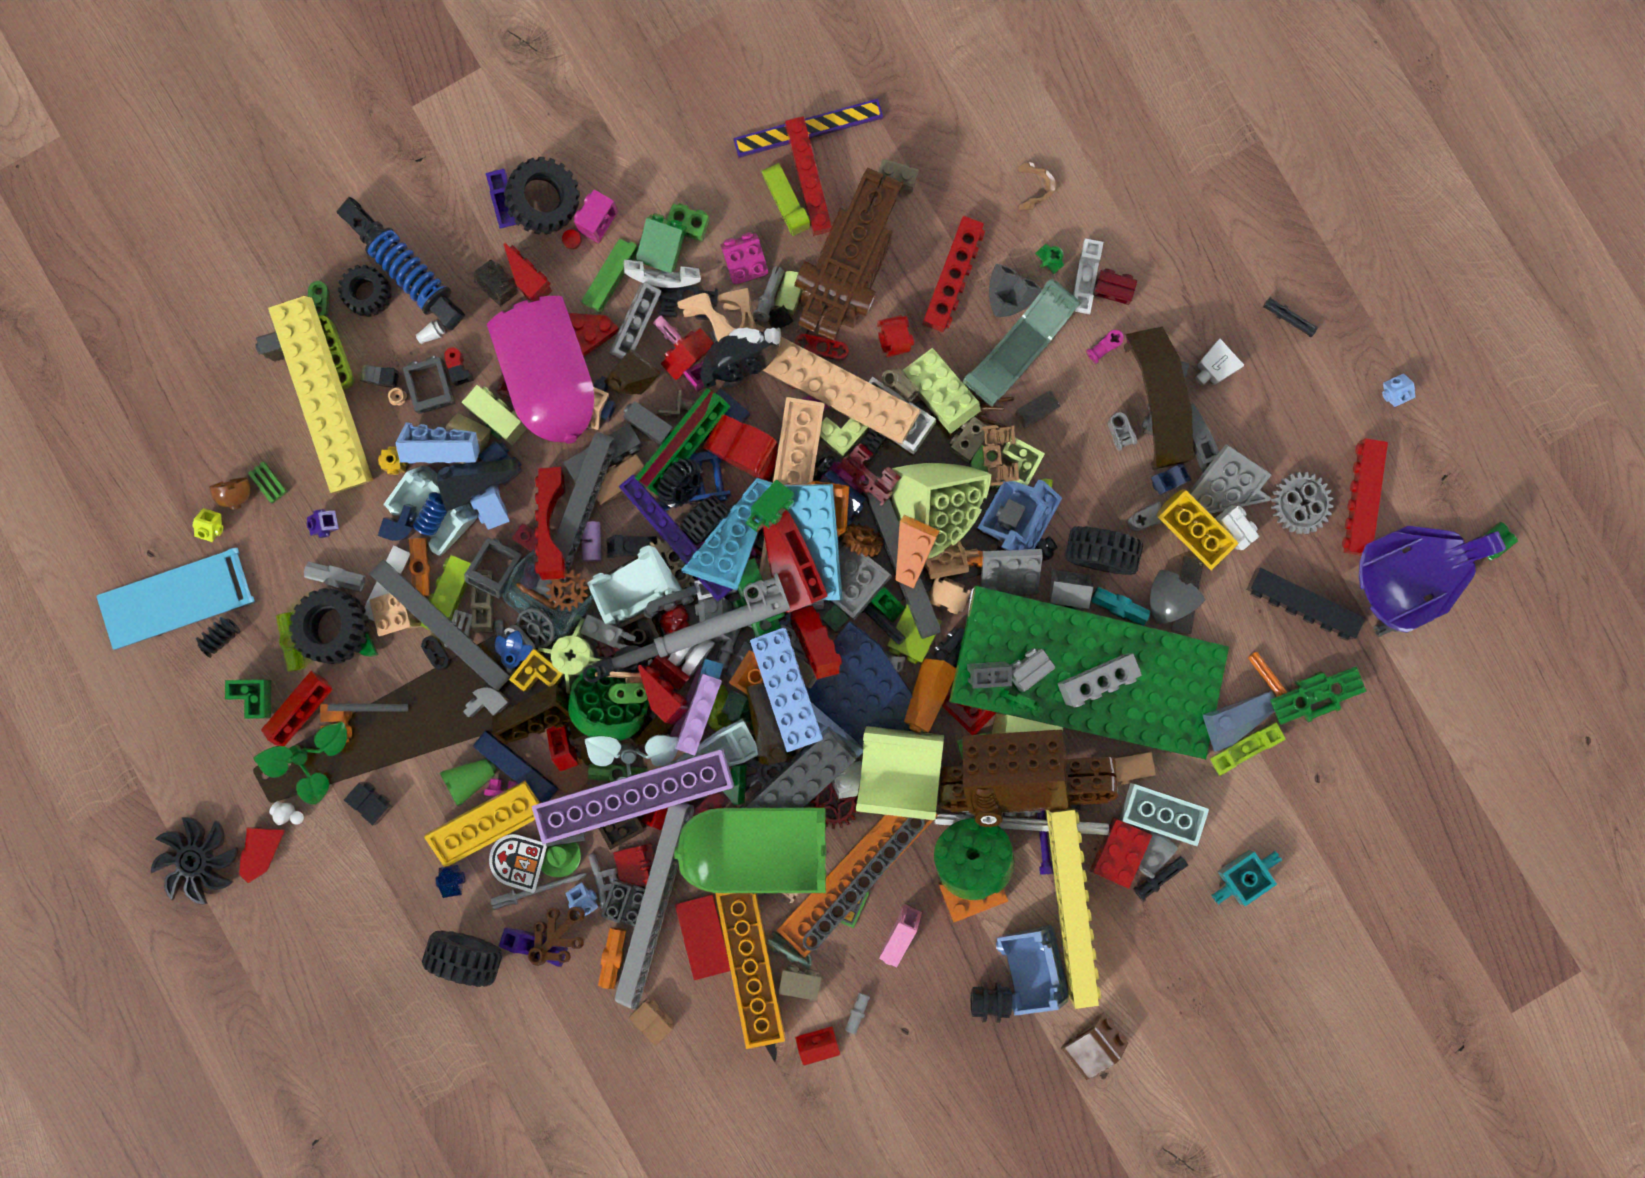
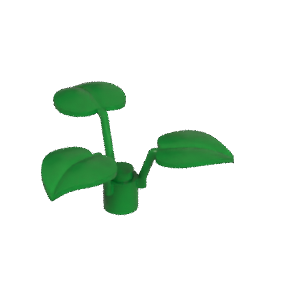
M341 721L326 725L318 730L314 742L320 749H309L307 747L302 749L298 745H293L290 748L275 746L260 752L253 759L262 772L272 778L285 774L288 770V764L292 762L299 765L307 778H302L297 782V794L304 802L317 804L326 795L329 789V780L322 773H314L310 776V773L304 766L307 760V752L322 753L324 751L328 756L338 754L344 748L347 740L345 724Z

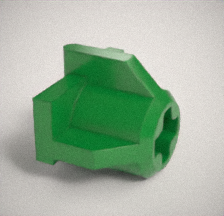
M1045 244L1035 253L1043 262L1040 268L1046 266L1053 275L1064 266L1062 261L1063 251L1057 246L1050 247Z

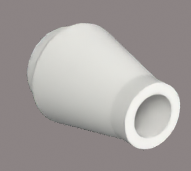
M432 320L416 334V338L420 344L443 337L446 331L439 320Z

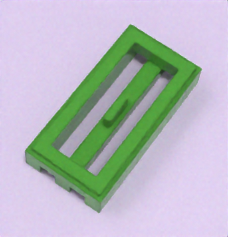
M261 462V465L256 466L248 474L269 502L273 504L288 491L265 462ZM262 469H264L267 472V474L271 477V479L280 489V493L276 491V489L273 487V485L270 483L267 477L263 474V472L261 471ZM257 473L268 486V488L272 491V493L275 495L274 497H272V495L268 492V490L256 476Z

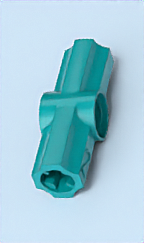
M1100 587L1096 588L1091 599L1092 603L1109 610L1111 614L1123 619L1127 618L1142 626L1147 622L1151 612L1133 603L1131 599L1125 596L1115 595Z

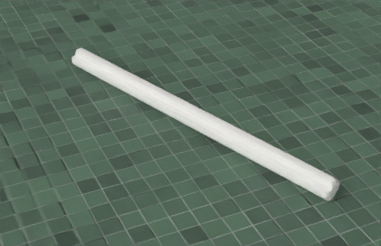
M936 813L938 816L935 818V824L952 825L963 819L975 818V816ZM1003 817L1002 823L998 825L1002 829L1048 831V823L1044 819ZM1080 822L1077 824V829L1082 834L1108 835L1109 824Z

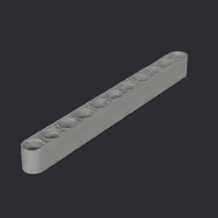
M685 802L668 807L615 995L617 1003L633 1010L637 1008L642 997L679 866L678 859H675L674 850L675 847H678L683 827L693 816V805Z

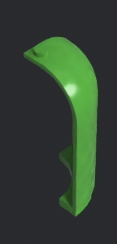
M718 808L704 811L690 819L680 833L678 847H675L674 850L675 859H678L680 872L693 886L713 893H826L825 808Z

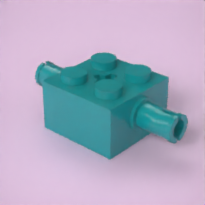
M1246 851L1217 871L1225 882V886L1211 894L1212 898L1220 905L1230 896H1234L1239 904L1246 907L1277 885L1269 873V869L1281 862L1282 858L1278 857L1279 854L1276 851H1273L1270 855L1260 860L1254 851ZM1246 874L1249 875V876H1248V880H1249L1248 882H1247V881H1244Z

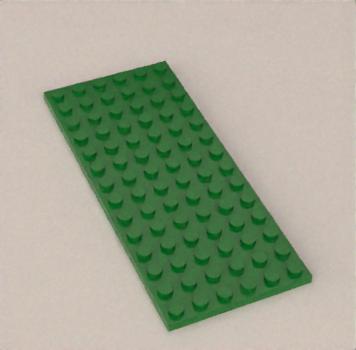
M974 586L949 702L1206 760L1210 737L1203 715L1217 709L1229 647ZM1032 648H1035V650L1043 649L1055 666L1054 670L1025 692L1019 691L1013 681L1012 686L975 689L968 682V678H971V675L967 670V664L1005 661L1011 665L1016 660H1023L1026 657L1025 653ZM1123 654H1134L1142 676L1136 678V682L1125 685V683L1121 684L1118 690L1113 692L1105 691L1101 693L1102 696L1094 700L1089 698L1084 701V705L1076 708L1065 704L1057 683ZM1119 669L1115 671V677L1118 679L1120 676ZM1101 676L1098 678L1097 681L1099 686L1103 684V678ZM1082 684L1080 687V691L1082 694L1086 691V686L1084 684ZM1003 690H1010L1013 693L1035 700V702L1040 704L1038 710L1035 711L1028 707L1024 710L1016 707V702L1001 696Z

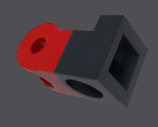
M455 347L448 348L444 353V358L452 383L455 386L474 381L472 373L464 368L463 354Z

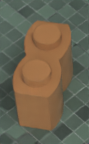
M646 999L629 1016V1019L651 1043L657 1046L673 1030V1021L667 1014L663 1016L658 1011L660 1008L653 1000L649 1001Z

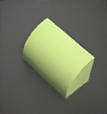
M785 272L773 308L777 309L784 305L789 314L794 315L803 291L794 286L798 272Z

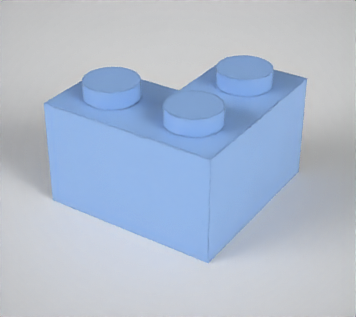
M492 484L485 490L484 494L480 495L477 493L471 497L470 502L473 509L478 510V518L481 524L485 523L488 530L510 522L508 511L500 497L498 485Z

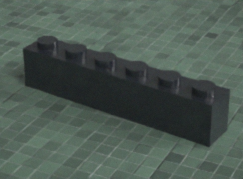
M1261 567L1255 569L1246 589L1251 592V596L1258 599L1263 597L1268 600V604L1274 607L1281 606L1286 609L1285 612L1296 616L1298 614L1307 623L1313 624L1315 622L1321 625L1320 629L1330 633L1333 631L1338 634L1337 637L1346 641L1357 638L1365 621V617Z

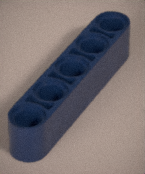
M485 730L474 743L473 747L518 784L526 781L536 798L541 802L549 801L559 789L547 777L489 731Z

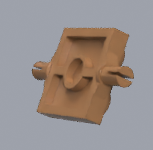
M959 540L955 545L951 544L939 555L927 559L924 566L929 571L931 579L969 572L967 558L978 557L977 548L965 550Z

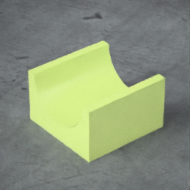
M866 726L863 738V759L856 811L935 820L944 735Z

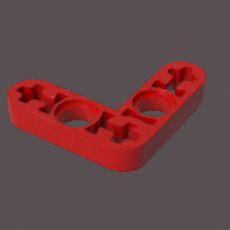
M800 334L794 342L801 347V344L798 342L806 339V342L809 344L805 345L804 349L817 356L838 361L845 360L849 354V348L845 343L813 335ZM818 343H825L827 350L819 352L816 348ZM830 344H832L833 349L839 350V347H843V351H845V353H842L841 356H838V352L832 351V354H828L830 351Z

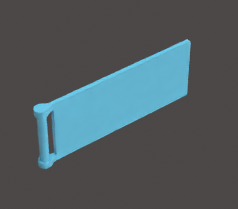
M232 548L223 553L97 595L112 648L116 650L255 603L254 597L250 594L238 556L240 554L239 549ZM228 557H231L244 598L240 601L226 561Z

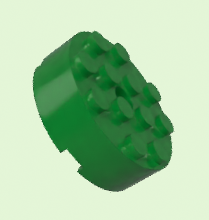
M589 668L587 670L588 676L596 677L595 673H598L597 670ZM582 672L572 684L568 712L573 724L589 737H612L620 741L631 737L642 727L649 705L648 698L642 703H615L609 698V689L614 684L626 683V678L605 677L590 683L584 679ZM639 689L640 691L636 693L638 697L642 695L641 689Z
M975 818L963 819L950 825L940 835L934 849V862L942 884L952 894L963 899L982 900L994 893H999L1009 883L1014 872L1015 860L1008 835L998 825L993 827L978 825L975 822Z

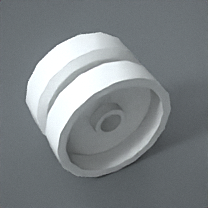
M707 640L698 645L672 653L668 660L675 666H680L686 660L682 666V671L691 677L712 650L715 643Z

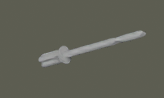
M580 873L564 880L536 887L534 893L523 891L516 894L513 889L510 893L491 898V905L493 910L514 903L517 905V899L558 887L564 883L583 879L587 874Z

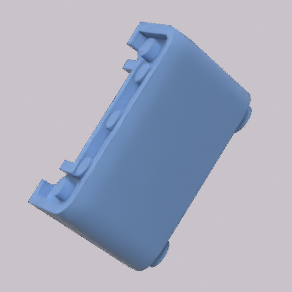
M1051 925L1006 934L997 938V950L1002 955H1007L1015 993L1012 995L1014 1015L1059 1010L1068 1002V987L1055 931Z

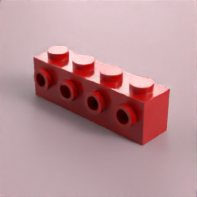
M813 605L791 611V626L816 678L821 679L839 674V668L842 665L841 656L835 652L834 642L832 639H829L827 628L821 623L820 613L815 611Z
M312 670L307 674L261 729L269 742L276 746H286L333 690L326 679Z

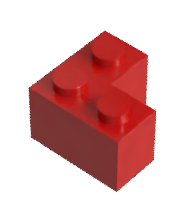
M701 328L696 332L691 330L685 335L684 339L681 338L674 344L675 349L671 348L664 354L665 359L660 364L676 381L684 375L683 372L691 368L707 354L714 342Z

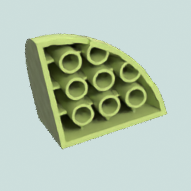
M921 463L892 468L901 477L892 488L893 510L899 525L903 515H906L940 530L928 556V559L933 558L944 552V549L951 544L955 545L973 526L982 509H980L983 499L987 498L991 474L968 466L946 463Z

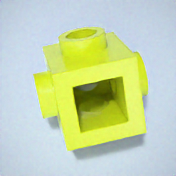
M203 508L194 518L192 524L194 536L213 542L223 532L221 513Z

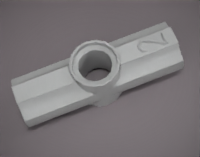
M308 562L304 569L305 578L321 581L324 584L338 588L344 587L361 592L366 582V576L330 565L324 566Z

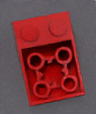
M504 243L503 246L516 285L523 295L531 302L539 301V297L548 296L552 292L549 286L551 283L547 280L548 278L541 271L537 273L534 265L527 258L524 259L515 246L511 245L509 247Z
M639 665L638 669L651 710L665 723L674 725L689 709V706L686 704L688 702L687 699L681 694L678 695L676 692H673L674 687L667 680L660 679L659 676L661 674L655 668H651L648 665L646 667Z

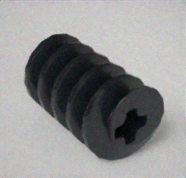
M220 617L221 624L214 622L215 629L208 627L209 634L201 633L204 639L196 637L198 647L207 657L211 658V653L216 654L217 648L222 649L223 643L228 644L229 638L233 639L235 638V633L239 634L241 632L231 619Z

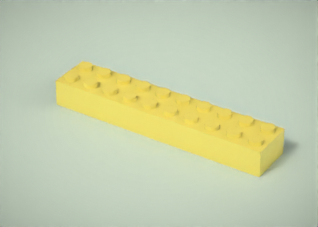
M302 296L269 307L268 309L330 493L341 492L372 482L373 478L313 299Z
M1068 805L1066 810H1046L1069 999L1075 1009L1099 1006L1098 999H1101V991L1096 984L1099 974L1093 961L1096 960L1095 948H1092L1091 941H1094L1093 930L1089 926V921H1092L1090 909H1087L1086 902H1089L1088 890H1085L1084 887L1087 877L1081 864L1084 863V854L1079 848V843H1082L1081 832L1077 829V824L1080 823L1079 814Z

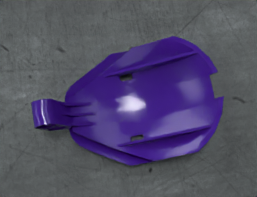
M1406 526L1366 545L1359 562L1360 588H1364L1371 604L1369 608L1379 620L1392 629L1408 633L1433 621L1435 618L1447 614L1473 579L1476 572L1474 561L1505 550L1506 547L1499 531L1465 543L1464 539L1453 531ZM1408 546L1411 548V550L1406 553L1402 552V549ZM1431 594L1434 597L1428 601H1425L1423 598L1424 596Z

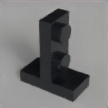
M611 536L606 539L607 558L638 556L640 549L650 545V541L657 544V536Z

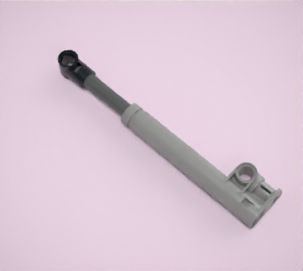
M775 573L774 577L768 580H759L745 586L743 592L748 605L664 635V637L654 639L655 643L615 658L610 656L600 661L589 663L583 670L584 679L590 683L596 682L599 679L610 676L611 671L617 672L616 670L660 655V657L667 656L669 653L678 652L790 610L778 574ZM755 587L758 590V594L756 597L751 598L747 595V590ZM595 668L598 675L590 677L587 674V670Z

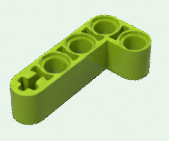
M777 163L762 170L764 180L791 235L795 236L810 229L808 215L805 209L801 208L781 165Z
M320 315L318 317L321 326L325 327L323 332L326 341L334 340L333 346L329 347L333 361L336 357H340L339 364L335 365L339 379L345 374L347 377L346 381L341 383L343 390L348 389L353 385L354 377L336 326L329 318Z

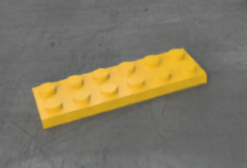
M523 781L426 833L424 838L444 868L534 821L535 817L532 806L540 802L527 782Z

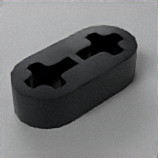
M432 636L425 637L422 640L421 648L432 666L439 670L447 669L450 666L451 659L440 641ZM428 641L435 642L433 645L436 650L435 652L430 648L427 649ZM437 654L439 655V657L445 658V660L443 661V666L440 664L437 665V662L439 661V659L436 656Z

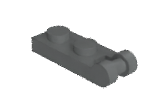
M695 586L650 601L644 610V615L647 618H653L656 612L661 610L670 611L676 608L678 604H689L694 601L698 592Z

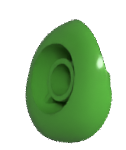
M577 842L547 846L541 870L552 877H565L573 873L579 866L581 859L580 848Z

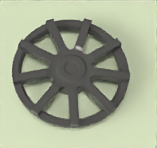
M528 607L520 612L517 618V626L521 629H527L529 633L527 636L529 638L531 636L535 637V648H545L553 642L556 635L553 625L554 621L544 613V610ZM528 612L530 614L531 620L523 614ZM533 612L538 613L537 620L535 619ZM542 616L546 619L544 623H541ZM520 619L525 620L528 625H520ZM549 624L550 630L545 629L544 626ZM543 632H545V633H547V634L550 635V639H549V640L547 639V637L545 636V634H544ZM539 635L542 637L545 644L540 645Z

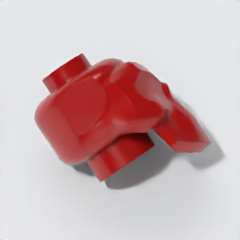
M681 604L676 605V608L670 611H665L659 620L665 635L688 627L687 619L689 615Z

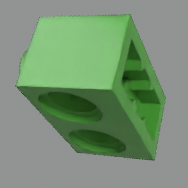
M681 203L678 205L672 204L667 220L671 221L677 215H683L684 219L680 222H682V225L687 226L685 236L702 242L710 222L707 213L699 209L693 211L687 205ZM695 221L702 222L700 227L692 226Z

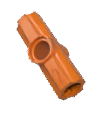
M409 539V570L411 572L412 585L424 597L430 596L429 572L431 567L428 563L427 539ZM419 563H423L424 568L418 573L416 566Z
M610 927L606 948L604 947L602 953V968L598 986L602 988L615 989L618 970L621 968L623 960V946L627 931L622 928Z

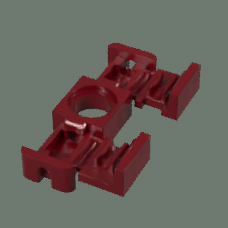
M860 443L851 454L842 459L837 469L842 468L853 478L852 482L864 493L870 492L881 502L880 506H882L893 494L892 488L901 477L890 467L884 469L882 478L876 477L863 464L865 460H869L873 456V453ZM862 475L869 479L868 485L862 482Z

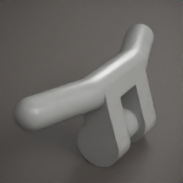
M592 853L589 855V861L598 889L600 907L603 910L607 900L606 891L610 890L613 880H617L616 874L618 871L617 867L601 871L597 857ZM609 876L610 883L608 884L604 882V877Z

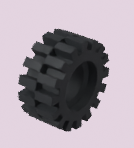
M871 429L863 440L862 445L870 450L874 456L886 436ZM873 456L870 457L869 460H865V461H866L867 463H869V461L873 458Z

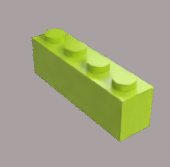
M452 555L445 560L443 565L445 570L442 576L438 577L435 584L437 586L436 591L429 597V601L450 621H452L454 612L458 609L468 583L465 582L464 574L471 565V563ZM421 623V627L428 629L423 623Z

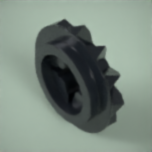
M832 455L824 456L815 464L814 480L825 474L833 465L835 458Z

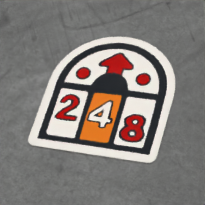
M506 835L500 838L491 849L489 856L490 869L495 878L501 883L534 893L547 846L546 844L542 845L540 841L524 836Z

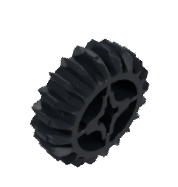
M686 457L673 462L672 466L668 467L663 477L660 478L661 482L658 484L657 489L660 500L671 508L682 507L684 503L687 504L690 498L693 499V495L701 487L700 483L703 482L702 477L704 475L703 469L696 461Z

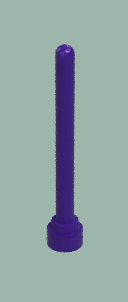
M1045 811L1037 813L1038 819L1046 820ZM1039 831L1042 862L1041 866H1039L1040 875L1054 874L1049 855L1047 831Z

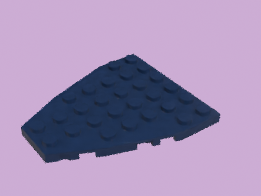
M849 621L833 641L835 652L840 654L842 660L839 674L817 679L812 688L806 687L811 703L850 735L859 745L864 747L863 738L866 726L912 731L909 729L910 725L905 723L904 720L913 695L901 675L894 668L891 660L884 653L881 645Z

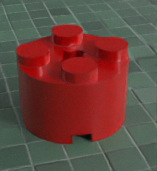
M898 315L878 320L877 327H881V332H878L879 341L883 353L887 352L886 358L909 353L911 346L914 345V339L912 334L908 332L909 321L907 316Z

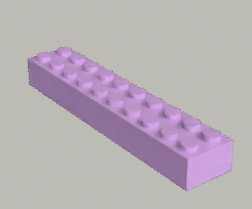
M720 749L533 805L532 810L543 845L734 787L724 749Z

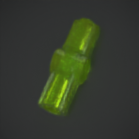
M293 612L276 615L280 635L279 645L283 649L288 672L306 668L302 652H298L295 648L297 643H293L291 647L287 644L288 639L293 635L292 632H289V625H292L290 617L291 614L294 615Z

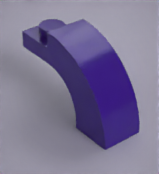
M504 928L498 947L512 953L528 955L535 944V933L514 928ZM543 936L544 944L547 941V937ZM553 946L548 952L559 953L560 951H567L568 947ZM563 953V955H562V959H563V960L565 959V956H566L564 953ZM546 960V962L558 967L563 965L559 961Z

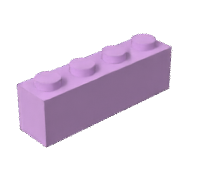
M701 674L675 746L677 750L695 756L721 680Z

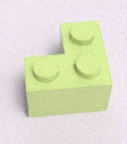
M826 417L821 424L819 440L843 459L868 433V427L850 418L842 428H839Z
M1015 438L1016 444L1010 445V442H1007L1001 452V457L1012 463L1018 462L1019 481L1016 482L1028 486L1045 453Z

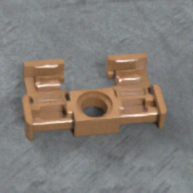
M997 425L983 426L981 430H984L986 446L983 447L984 466L988 467V473L991 474L990 486H1000L1004 482L1019 481L1018 462L1012 463V466H1005V464L999 466L1002 465L1000 445H997H1003V443L1010 442V445L1016 444L1014 426L999 428ZM989 451L997 452V460L989 461L987 459Z

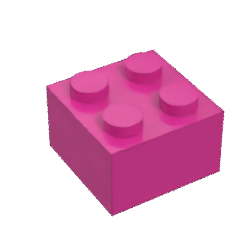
M594 189L591 194L589 193L586 196L583 208L576 212L574 223L580 233L599 244L616 217L618 210L613 200Z

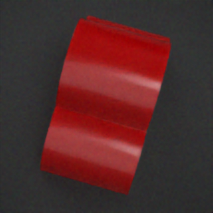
M722 415L718 423L711 430L702 448L754 478L770 482L774 476L779 446L777 441L751 425Z

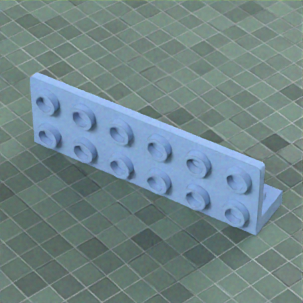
M786 628L751 639L750 642L786 751H793L823 740Z

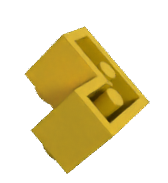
M533 649L509 680L524 692H528L538 679L549 687L555 684L558 686L565 677V674L559 672L553 666L552 661L541 652Z

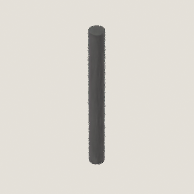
M328 703V711L408 712V704Z

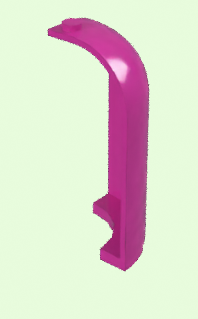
M544 296L539 297V301L528 303L525 300L514 304V309L506 313L501 311L487 323V327L515 412L521 422L537 436L552 442L574 443L585 431L591 420L594 407V389L563 297Z

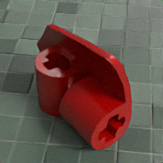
M260 827L246 828L245 848L241 852L239 875L247 883L252 882L268 871L285 830Z

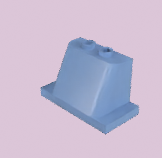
M1039 479L1034 488L1016 481L1004 482L995 494L978 528L982 532L1004 542L1001 547L1005 550L1035 549L1062 497L1047 483ZM1008 499L1026 507L1015 531L1012 529L1007 531L999 526L1000 523L997 522L999 517L996 514L1001 505L1005 507Z

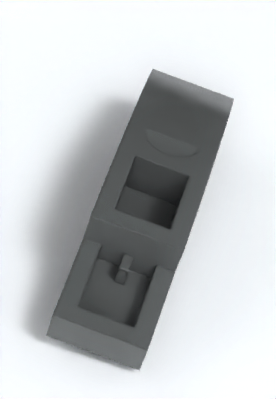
M1193 403L1191 404L1193 451L1201 471L1204 473L1219 453V450L1208 426Z

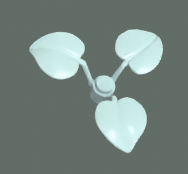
M656 735L647 741L645 751L648 755L640 752L638 748L635 749L630 743H625L621 746L619 741L612 737L592 736L585 739L588 756L595 765H609L613 762L614 757L618 758L621 755L622 761L627 765L628 777L631 776L630 763L636 760L637 754L646 759L651 758L652 764L655 766H665L675 758L678 752L675 748L678 737ZM619 777L616 780H620L626 777Z

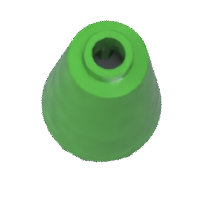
M487 759L443 770L440 772V775L456 805L459 806L495 776L494 772L497 770L491 761L488 762Z

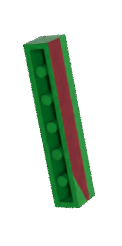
M707 388L635 479L658 496L657 489L658 484L661 482L660 478L663 477L668 467H671L673 462H677L678 459L685 457L689 459L731 406L719 395Z

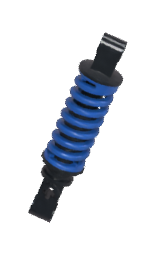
M348 197L336 212L356 231L362 243L367 245L365 247L366 253L375 258L376 263L382 266L383 270L389 273L393 280H396L398 286L403 287L406 294H410V298L417 302L418 307L425 315L434 313L445 327L454 330L465 317V313L449 299L451 289L447 286H441V280L438 278L434 279L432 271L427 272V265H420V258L413 257L414 252L412 250H406V243H399L400 237L391 227L384 229L383 225L379 221L375 222L355 199Z

